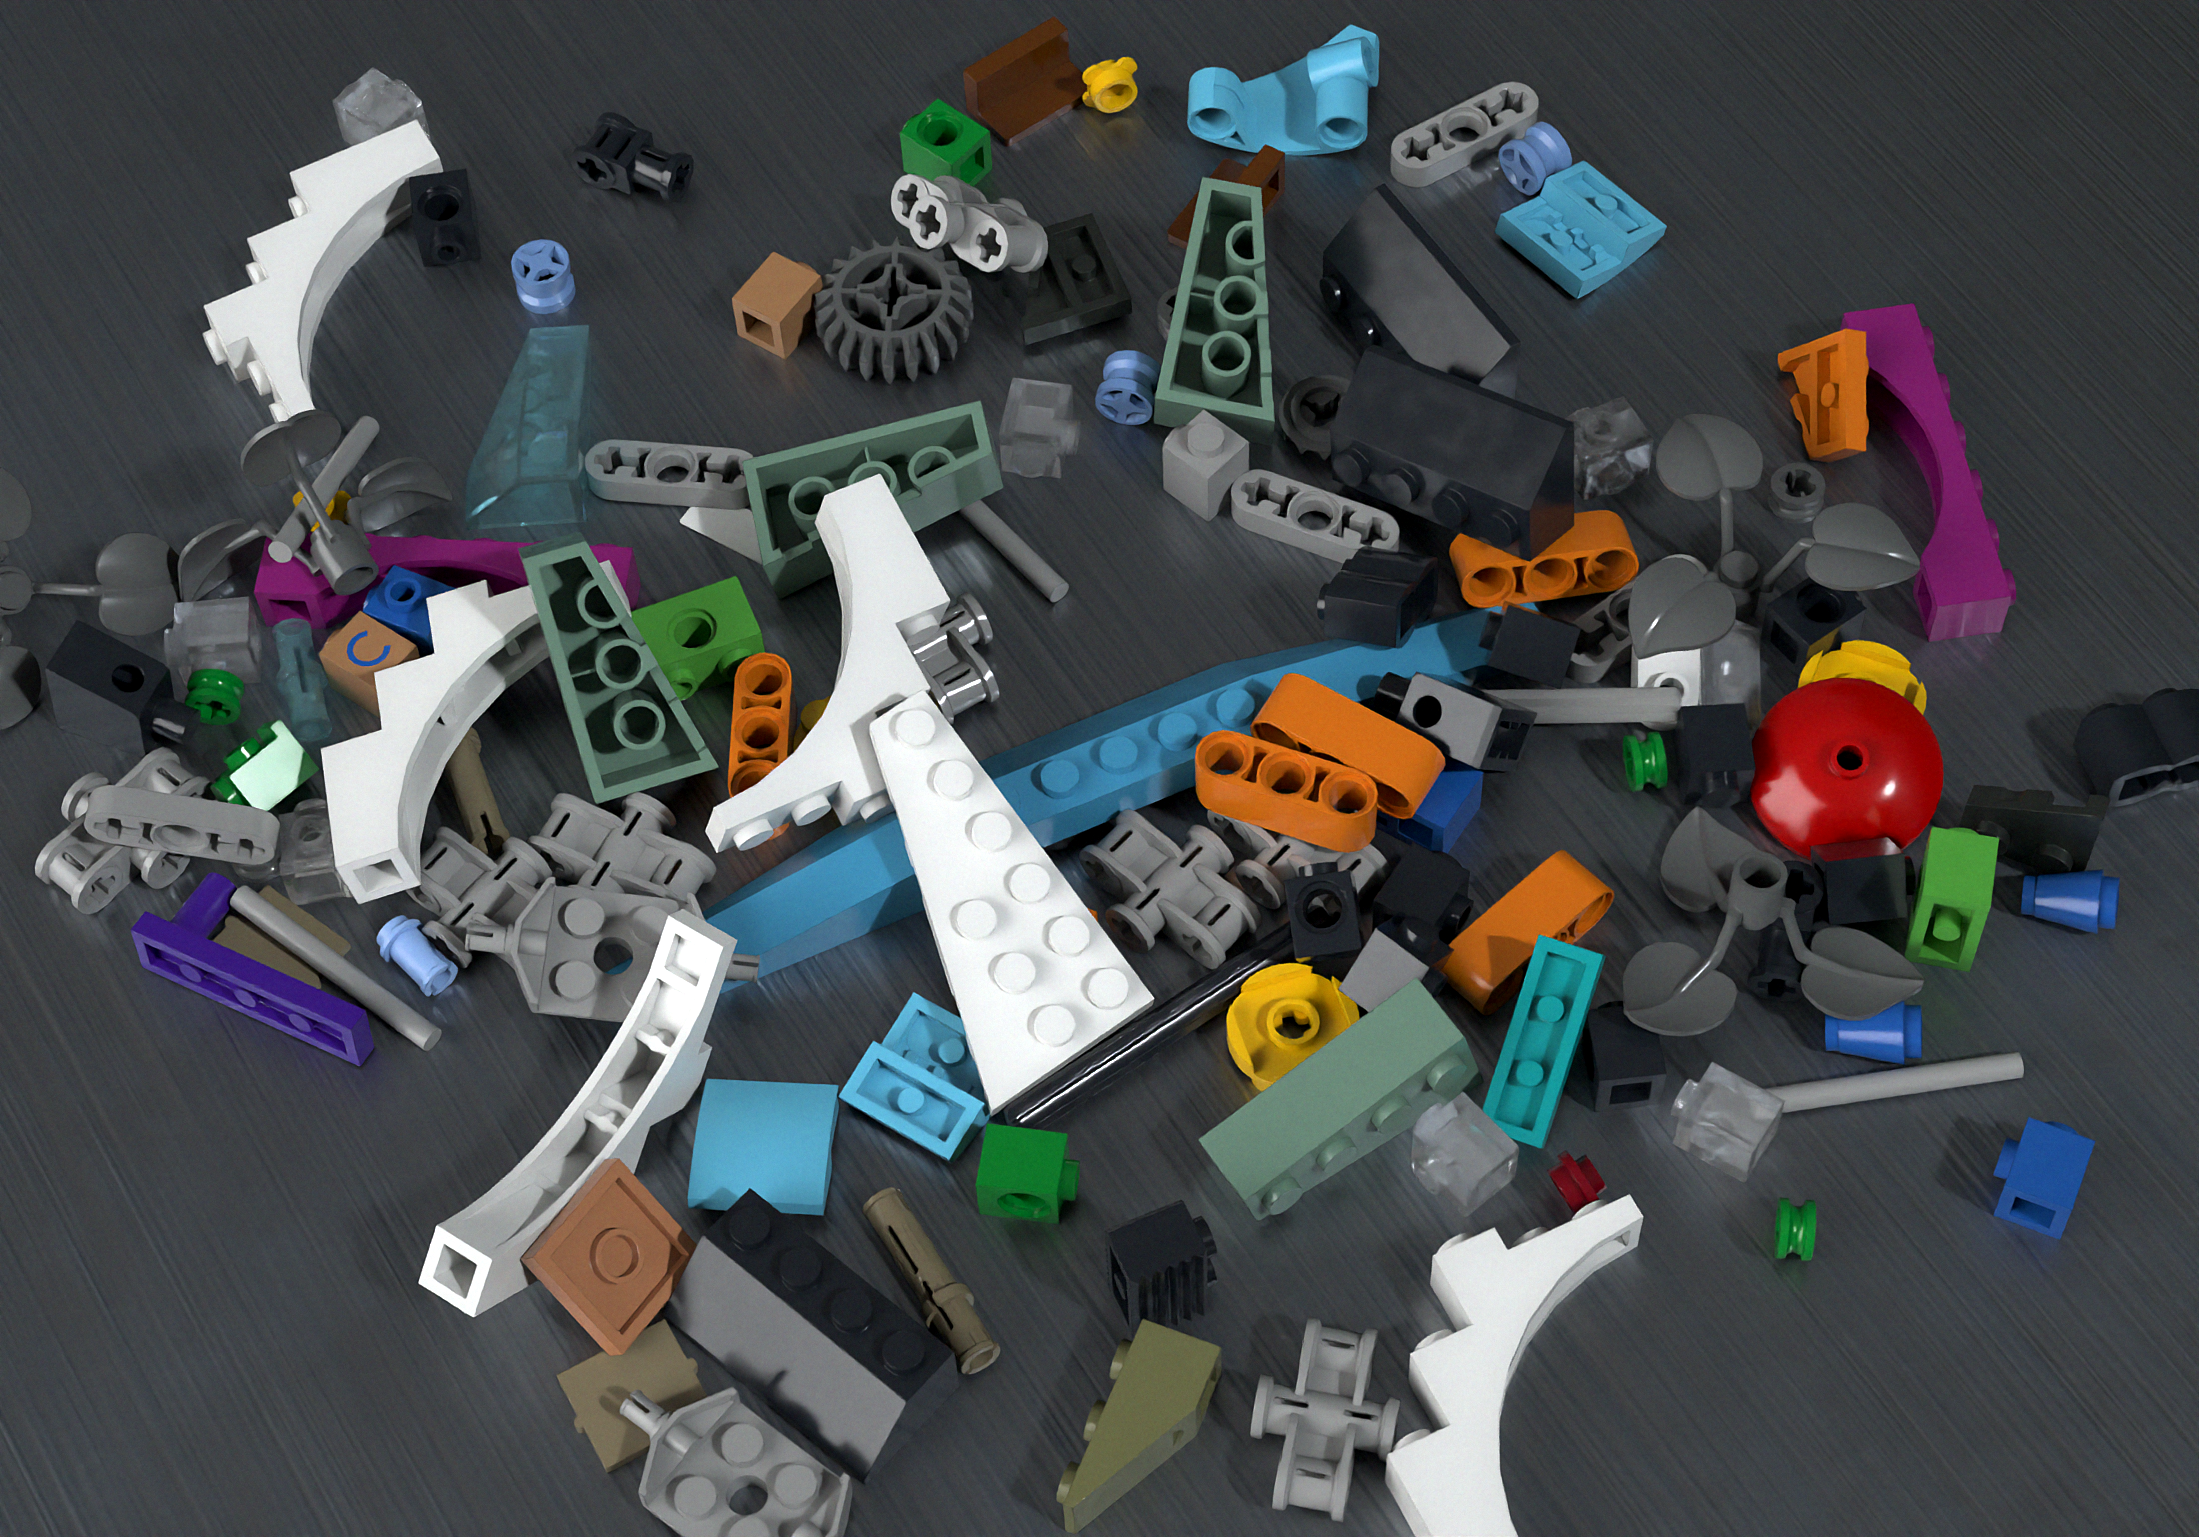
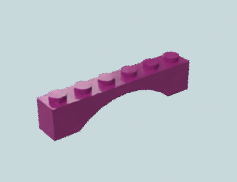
M1914 303L1843 313L1840 331L1852 329L1866 332V355L1869 361V371L1866 378V407L1877 414L1900 436L1916 458L1929 486L1934 511L1933 536L1921 555L1919 573L1916 574L1912 590L1927 640L1932 642L2001 632L2008 607L2016 602L2015 580L2009 568L2002 569L1998 556V529L1992 518L1986 519L1981 505L1983 499L1981 478L1976 469H1969L1965 457V430L1961 421H1953L1949 409V382L1944 373H1937L1933 361L1935 347L1932 331L1929 326L1921 325Z
M312 531L309 532L300 545L310 554ZM365 533L372 545L368 551L379 567L378 575L364 589L350 595H338L334 592L324 574L314 577L308 566L295 556L286 563L275 561L268 551L272 540L266 537L254 594L267 627L327 630L357 614L359 611L362 612L369 591L375 585H381L393 565L456 589L487 580L494 596L528 586L518 548L545 540L534 543L499 542L489 538L454 540L437 539L427 535H417L409 538L376 536ZM609 543L589 546L599 563L610 560L629 600L630 611L636 610L641 582L633 547H618Z

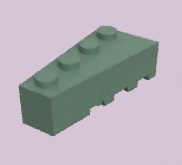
M1202 177L1155 395L1154 424L1174 428L1181 424L1187 425L1201 411L1205 410L1248 442L1272 446L1275 417L1268 326L1269 312L1265 273L1262 191L1260 187Z
M981 400L742 461L763 568L778 600L834 573L833 564L815 525L824 496L881 474L914 533L1004 488L992 434Z
M577 531L518 548L589 790L595 804L719 768L581 532Z
M1416 977L1199 1138L1198 1141L1255 1219L1259 1221L1269 1214L1277 1215L1286 1211L1306 1191L1482 1084L1484 1080L1464 1035Z

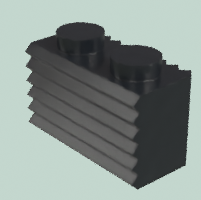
M1179 1200L1104 1230L1106 1235L1105 1250L1107 1253L1108 1286L1132 1339L1135 1338L1142 1319L1168 1328L1170 1323L1180 1326L1183 1318L1192 1321L1195 1313L1205 1316L1208 1309V1288L1217 1285L1218 1281L1210 1260L1211 1257L1217 1255V1248L1210 1228L1202 1216L1192 1219L1185 1203Z

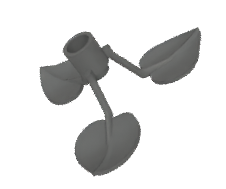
M322 409L307 410L293 415L287 421L277 422L256 433L244 447L240 465L245 477L252 484L259 487L272 485L288 474H292L297 486L320 524L310 537L312 543L311 554L300 546L293 556L306 564L314 577L324 574L336 594L350 595L367 587L379 572L378 565L368 551L372 545L364 532L384 528L427 506L452 502V495L444 478L431 463L419 457H400L377 467L361 480L358 487L359 496L353 497L347 502L345 517L349 525H344L341 520H331L305 476L302 467L321 460L332 451L340 439L341 427L331 412ZM234 518L218 523L194 537L184 547L178 560L180 597L184 605L188 608L192 603L225 580L260 559L266 537L273 541L279 531L264 520H259L249 527L244 519Z
M1689 414L1683 418H1678L1662 438L1656 454L1657 473L1663 485L1670 492L1681 498L1692 501H1704L1717 494L1719 495L1721 502V556L1715 563L1713 572H1708L1704 576L1691 561L1677 557L1660 560L1643 570L1634 584L1628 611L1630 638L1635 655L1639 660L1667 652L1696 650L1717 643L1731 631L1735 622L1744 621L1756 612L1760 592L1771 593L1777 579L1801 554L1807 551L1809 552L1805 561V569L1808 576L1822 586L1841 591L1871 590L1900 583L1919 573L1920 560L1899 527L1889 516L1873 506L1851 502L1840 503L1821 511L1813 522V538L1804 537L1799 539L1767 574H1764L1760 563L1753 555L1745 551L1734 550L1733 499L1730 492L1748 490L1760 482L1763 469V456L1760 447L1747 430L1729 419L1710 414Z
M0 467V730L13 726L24 719L34 708L41 692L42 679L36 658L26 648L9 645L12 639V632L2 618L3 615L17 614L25 609L31 600L32 594L101 596L99 602V618L101 623L113 632L128 636H143L163 628L185 607L184 602L181 600L179 589L178 560L180 556L165 541L147 533H123L112 538L102 548L95 565L96 576L100 584L31 581L22 569L1 564L10 553L6 541L23 535L29 528L32 520L31 504L26 490L15 476Z
M1696 806L1678 825L1667 843L1660 868L1661 885L1670 900L1684 910L1704 912L1719 905L1720 909L1727 913L1724 926L1712 953L1705 961L1695 949L1682 943L1656 942L1645 946L1627 964L1622 980L1624 1015H1627L1631 1022L1646 1030L1669 1036H1690L1709 1031L1728 1018L1737 999L1738 991L1734 981L1725 974L1715 970L1722 962L1737 926L1740 925L1748 930H1760L1776 921L1778 917L1783 919L1795 958L1800 963L1808 965L1801 977L1802 992L1817 1009L1827 1015L1848 1021L1869 1019L1918 993L1924 985L1925 978L1909 960L1896 950L1869 934L1851 928L1830 927L1819 930L1813 936L1810 950H1808L1804 945L1794 915L1796 903L1794 900L1784 897L1788 877L1785 864L1773 854L1759 851L1747 839L1717 822L1701 806Z

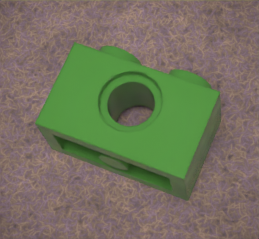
M737 576L631 612L633 622L680 701L689 698L695 692L727 681L735 682L737 668L743 660L753 654L765 652L761 630ZM695 645H702V646L696 647V648H689V647H692V646H695Z
M1931 827L1916 880L1915 894L1912 895L1904 957L1907 960L1970 972L1991 907L1999 838L1979 835L1971 829L1961 827L1950 829Z

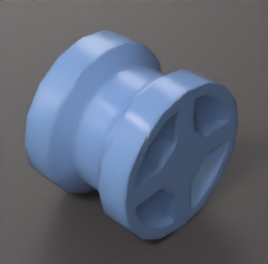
M1543 121L1536 122L1529 127L1522 140L1512 139L1499 150V161L1505 176L1516 189L1526 195H1534L1543 188L1547 177L1572 166L1571 152L1565 139L1553 126Z
M540 239L522 245L514 253L511 260L512 273L517 282L516 287L519 301L524 308L538 314L556 313L566 308L573 300L576 288L573 275L570 272L571 266L568 252L565 248L553 240Z
M1123 350L1109 355L1103 368L1105 382L1100 384L1095 396V405L1099 412L1109 420L1125 425H1138L1150 420L1155 407V397L1153 394L1157 391L1161 372L1159 363L1149 355L1138 351Z

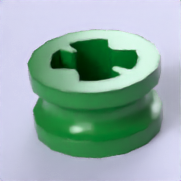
M201 669L189 676L187 683L189 693L185 697L184 704L200 710L201 723L225 725L233 723L239 718L241 712L239 701L242 699L245 689L244 683L239 677L220 669Z
M1648 732L1647 738L1644 740L1636 739L1634 734L1625 735L1623 738V760L1631 791H1642L1646 783H1652L1656 789L1665 788L1668 780L1667 760L1659 732Z
M1779 1197L1774 1232L1775 1259H1785L1788 1253L1793 1252L1800 1256L1801 1261L1810 1262L1815 1243L1816 1202L1815 1200L1806 1199L1803 1205L1794 1206L1790 1203L1789 1198Z

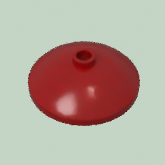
M1830 678L1797 688L1771 708L1761 721L1752 740L1756 771L1749 794L1753 807L1765 828L1778 842L1794 854L1811 861L1810 846L1887 837L1903 851L1927 827L1941 797L1944 776L1943 759L1937 738L1931 726L1919 710L1906 698L1872 681L1857 678ZM1843 752H1852L1859 757L1861 766L1855 770H1846L1839 765L1837 756Z

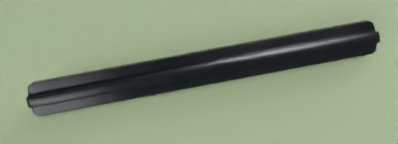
M1315 905L1308 908L1307 918L1310 925L1317 928H1328L1335 924L1332 917L1328 915L1322 906ZM1290 921L1006 1105L1003 1112L1007 1125L1036 1130L1046 1128L1230 1007V1005H1233L1234 1000L1241 993V986L1256 972L1273 965L1297 963Z

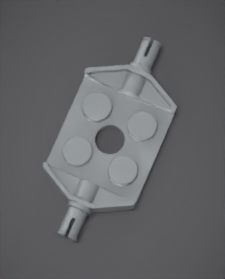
M548 877L515 920V925L509 924L508 927L468 922L465 950L505 954V961L513 963L521 989L533 1013L623 1023L650 972L668 915L684 909L703 921L705 919L694 893H687L686 901L556 886L555 877ZM608 945H619L630 952L633 960L627 970L620 974L612 975L602 972L594 962L595 956L602 948ZM733 953L724 979L757 983L760 955Z
M733 1387L682 1407L674 1413L663 1410L639 1389L634 1390L630 1394L632 1402L627 1398L624 1400L620 1408V1414L624 1417L626 1416L650 1435L651 1444L638 1491L642 1505L682 1537L844 1536L848 1524L853 1492L850 1476L844 1472L839 1478L740 1402L738 1391ZM757 1486L768 1494L765 1506L755 1514L740 1515L729 1507L731 1497L740 1488Z

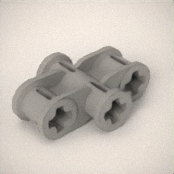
M907 174L895 183L891 195L892 212L898 222L910 229L914 241L920 247L937 249L945 243H950L953 251L960 258L986 272L1001 271L1007 266L1018 272L1030 273L1043 265L1048 251L1047 235L1037 221L1027 217L1023 205L1017 200L1000 198L993 203H988L984 194L977 188L960 180L958 177L943 175L931 181L921 175Z
M968 592L956 597V605L946 609L939 624L940 629L932 637L919 644L908 646L931 688L928 693L929 697L950 725L954 723V716L982 700L991 703L999 699L1000 695L998 685L989 666L971 646L976 642L980 645H985L993 641V633L983 609Z
M164 747L155 749L147 754L137 766L116 784L117 786L213 801L216 798L210 788L213 782L203 776H193L180 765V759L177 754L171 749ZM97 772L84 775L70 787L63 799L61 810L62 815L71 824L46 844L37 857L35 864L36 876L46 884H57L70 894L72 905L83 914H93L107 906L121 890L133 881L140 871L142 880L152 888L160 889L170 885L184 872L191 858L189 855L112 844L90 835L84 827L90 799L89 795L98 787L112 785L103 774Z
M1280 789L1276 791L1281 794L1295 793L1291 789ZM1342 808L1337 810L1341 813L1347 814L1358 812L1357 810L1352 808ZM1211 810L1207 812L1208 822L1216 834L1229 846L1250 858L1243 860L1237 866L1235 871L1237 879L1254 900L1267 908L1277 909L1285 902L1284 880L1299 878L1298 868L1301 866L1322 862H1337L1339 871L1350 870L1355 877L1359 903L1374 887H1383L1392 874V869L1385 857L1371 844L1360 851L1350 853L1338 852L1217 814ZM1324 894L1316 897L1311 902L1314 905L1322 906L1334 921L1337 922L1342 914V903L1338 897Z
M640 792L625 796L622 801L623 813L620 818L576 796L559 793L551 802L550 809L552 814L539 834L531 836L526 840V843L534 848L547 862L552 871V876L576 884L568 886L572 888L687 901V893L696 894L702 883L712 881L717 869L714 862L698 848L689 843L666 836L676 826V819L673 813L657 799Z
M1126 809L1116 817V827L1096 846L1087 845L1079 853L1080 864L1088 876L1100 888L1111 893L1122 902V904L1114 903L1106 910V921L1116 936L1136 952L1147 953L1154 946V936L1161 930L1197 962L1214 970L1225 962V952L1245 932H1255L1263 922L1262 916L1252 900L1240 889L1218 875H1225L1234 867V858L1226 844L1214 832L1204 826H1192L1185 834L1186 842L1179 848L1142 815Z
M442 826L433 834L434 843L420 857L421 885L406 889L405 891L422 907L441 917L438 922L429 921L422 928V934L449 961H452L457 967L464 969L472 962L471 952L473 951L465 950L468 922L508 927L509 924L515 925V920L538 891L533 886L536 883L543 885L548 877H552V871L543 857L519 838L509 837L502 844L503 854L494 862L455 831ZM494 953L499 958L505 961V954ZM505 961V962H507L512 968H514L512 962Z
M1309 1317L1304 1333L1296 1387L1275 1384L1273 1376L1261 1375L1252 1416L1251 1437L1262 1439L1265 1433L1286 1436L1276 1475L1273 1509L1284 1511L1287 1505L1330 1512L1332 1520L1343 1522L1352 1479L1355 1449L1378 1453L1379 1460L1387 1462V1454L1392 1452L1395 1443L1401 1399L1390 1397L1386 1404L1365 1400L1372 1375L1378 1329L1367 1327L1364 1333L1324 1327L1321 1325L1319 1318Z

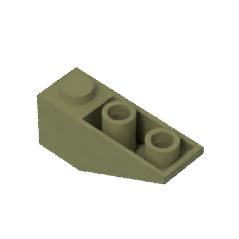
M1142 1319L1133 1341L1127 1339L1121 1341L1110 1370V1378L1116 1380L1107 1402L1097 1399L1094 1403L1083 1434V1439L1089 1441V1445L1080 1464L1073 1461L1068 1464L1058 1488L1056 1501L1063 1504L1065 1530L1067 1532L1077 1534L1197 1436L1222 1375L1220 1346Z

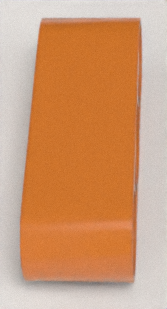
M1609 510L1574 513V526L1531 562L1461 533L1453 540L1449 550L1463 598L1470 605L1477 608L1503 606L1504 600L1514 604H1523L1610 592L1620 589L1632 581L1637 575L1639 568L1638 558L1623 520L1618 514Z
M766 652L753 654L743 660L735 674L728 769L730 798L759 783L794 753L793 743L797 730L798 709L790 666L785 659L776 654ZM770 691L773 692V693L768 694V695H760L761 693H764V692H770ZM764 744H770V745H771V746H769V747H767V748H762V749H757V748H756V747L759 746V745H764ZM790 822L773 829V835L766 841L773 840L782 835L789 827Z
M1285 674L1250 725V732L1254 738L1354 768L1369 775L1375 782L1378 791L1377 810L1399 819L1413 817L1446 765L1442 752L1426 738L1301 674Z
M1221 730L1212 732L1202 738L1197 745L1195 753L1196 793L1201 804L1212 812L1338 852L1350 853L1360 851L1368 846L1374 838L1378 791L1375 782L1369 775L1354 768L1235 731ZM1219 770H1232L1234 773L1222 775L1215 772ZM1280 789H1292L1296 792L1291 794H1281L1276 791ZM1342 808H1352L1357 810L1358 812L1347 814L1341 813L1337 810Z
M1566 850L1557 851L1448 945L1454 951L1441 970L1449 976L1447 984L1482 1015L1488 1016L1493 1014L1521 990L1538 935L1540 934L1573 945L1604 916L1612 904L1615 896L1614 891Z

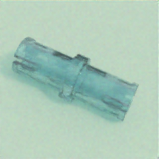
M290 618L279 622L272 629V637L276 644L280 670L276 675V684L279 693L287 701L292 735L298 741L314 742L325 738L332 731V724L328 717L323 692L328 680L323 665L317 662L310 623L304 619ZM298 667L302 669L306 693H303L301 689Z

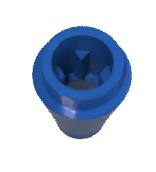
M2104 869L2041 874L2038 876L2025 875L2021 914L2034 915L2036 918L2097 935L2099 928L2115 930L2119 904L2120 877L2104 876Z
M1903 1000L1876 1016L1859 1021L1838 1019L1826 1014V1051H1840V1053L1902 1065H1905V1058L1922 1059V1005H1905Z

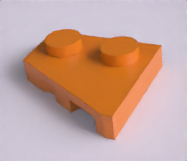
M1843 329L1778 353L1780 371L1794 374L1800 394L1795 393L1790 401L1796 419L1801 422L1803 428L1802 438L1809 459L1831 463L1866 452V437L1869 430V420L1866 415V378L1869 371V361L1866 355V332Z

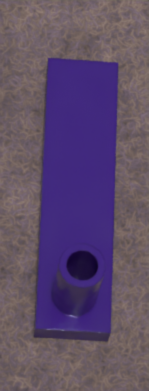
M208 873L170 922L145 911L130 931L142 968L359 1067L375 1048L366 1010L207 939L231 908L230 900L237 890L230 880L220 874Z

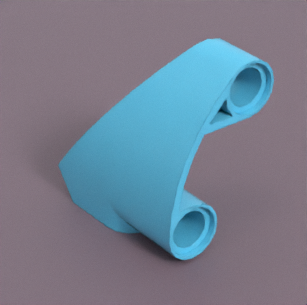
M1350 24L1323 46L1311 49L1305 58L1276 72L1246 82H1241L1233 72L1225 68L1209 67L1201 69L1191 77L1189 82L1188 128L1195 136L1201 139L1253 153H1258L1265 144L1284 152L1288 156L1328 154L1353 149L1361 145L1367 136L1368 89L1376 87L1379 79V38L1375 33Z

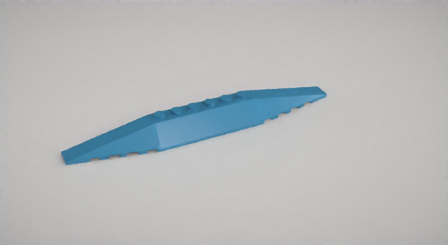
M1533 602L1517 604L1538 611ZM1502 606L1475 608L1426 619L1424 622L1416 624L1408 642L1399 649L1337 638L1222 663L979 761V764L1040 846L1044 848L1115 819L1123 810L1129 809L1134 811L1195 786V753L1197 745L1202 738L1212 732L1221 730L1235 731L1253 737L1250 732V725L1285 674L1296 673L1306 676L1391 719L1396 717V715L1379 709L1374 705L1379 683L1388 672L1412 680L1416 672L1436 674L1468 686L1506 672L1488 666L1484 661L1487 650L1478 647L1479 638L1489 611L1500 614ZM1219 770L1215 773L1227 775L1234 772L1232 770ZM895 810L873 823H866L863 818H860L847 825L839 826L706 909L702 914L707 923L737 939L733 953L760 955L758 978L924 911L925 907L922 901V892L914 867L911 866L905 839ZM632 956L605 973L614 975L624 972L631 965ZM724 979L719 994L750 981Z

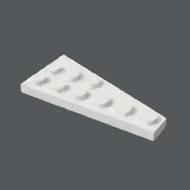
M921 689L872 721L869 726V733L891 803L894 804L908 857L911 866L915 870L923 896L922 901L952 996L955 997L969 1050L972 1059L975 1060L984 1089V1097L992 1117L1005 1108L1006 1105L1040 1084L1150 1008L1155 998L926 691Z

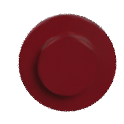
M1567 1150L1557 1155L1560 1162L1548 1169L1547 1173L1575 1215L1586 1205L1600 1200L1597 1195L1607 1190V1186L1585 1154L1577 1160H1574Z

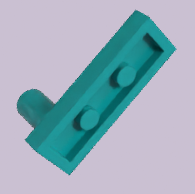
M1540 934L1538 935L1477 1124L1478 1128L1541 1149L1545 1148L1605 962V955Z

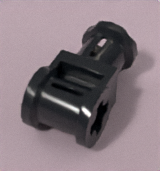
M613 112L602 113L595 122L596 132L587 144L578 146L570 155V163L573 170L580 178L594 187L601 189L612 187L631 195L637 185L640 184L659 191L662 199L669 202H678L684 196L690 185L694 170V160L691 155L684 152H677L673 155L655 148L652 132L636 127L627 118Z
M1787 860L1783 862L1788 872L1784 897L1792 899L1796 903L1794 915L1804 945L1807 948L1810 934L1817 919L1816 908L1820 905L1824 895V881L1819 872L1810 864ZM1778 917L1776 921L1761 929L1758 945L1757 967L1748 973L1747 985L1751 991L1761 998L1777 1002H1790L1802 999L1805 996L1801 988L1804 964L1795 958L1783 919Z

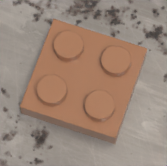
M612 1158L603 1161L520 1260L609 1356L623 1355L669 1300L697 1244L619 1158Z

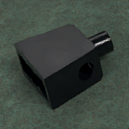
M76 620L45 668L57 727L67 732L142 757L150 753L160 735L186 745L198 728L201 718L200 710L175 700L170 669L165 664L79 620Z
M1392 672L1386 673L1379 683L1374 699L1375 707L1398 716L1395 723L1426 738L1443 754L1484 770L1516 771L1538 714L1535 711L1453 679L1423 672H1416L1412 680Z

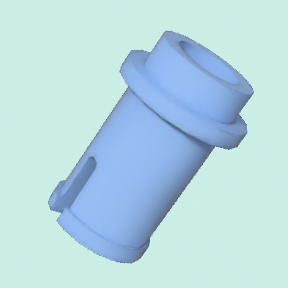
M404 915L397 916L387 922L378 933L377 943L380 946V955L386 962H396L420 986V990L426 996L430 997L431 994L434 996L438 995L453 982L458 973V967L452 961H449L422 934L424 926L418 919L409 920Z

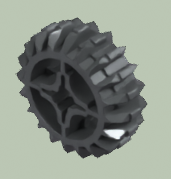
M898 236L892 245L881 246L874 238L870 250L864 252L852 246L848 256L849 261L834 259L831 274L821 275L823 291L816 293V300H814L817 335L821 337V342L825 344V350L829 353L830 359H840V364L843 365L846 373L860 368V372L866 382L877 373L884 374V378L889 385H891L895 376L899 374H906L915 382L918 370L924 368L937 374L938 367L940 366L939 359L954 361L955 355L958 352L957 346L967 345L969 327L972 326V320L974 319L971 286L967 282V277H963L958 262L947 261V256L944 255L942 247L927 252L926 248L920 247L917 243H914L911 247L904 246Z

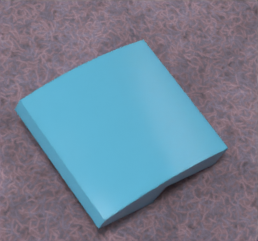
M1584 160L1547 177L1539 197L1500 214L1495 233L1574 298L1579 299L1605 284L1635 262L1664 235L1667 226Z
M915 992L911 995L882 1044L875 1041L871 1043L838 1096L846 1104L950 1163H953L966 1149L991 1117L976 1063L972 1059L966 1040L962 1019Z
M706 1079L692 1155L688 1209L728 1210L751 1188L781 1213L823 1215L832 1173L831 1147L840 1106L838 1098L839 1085Z

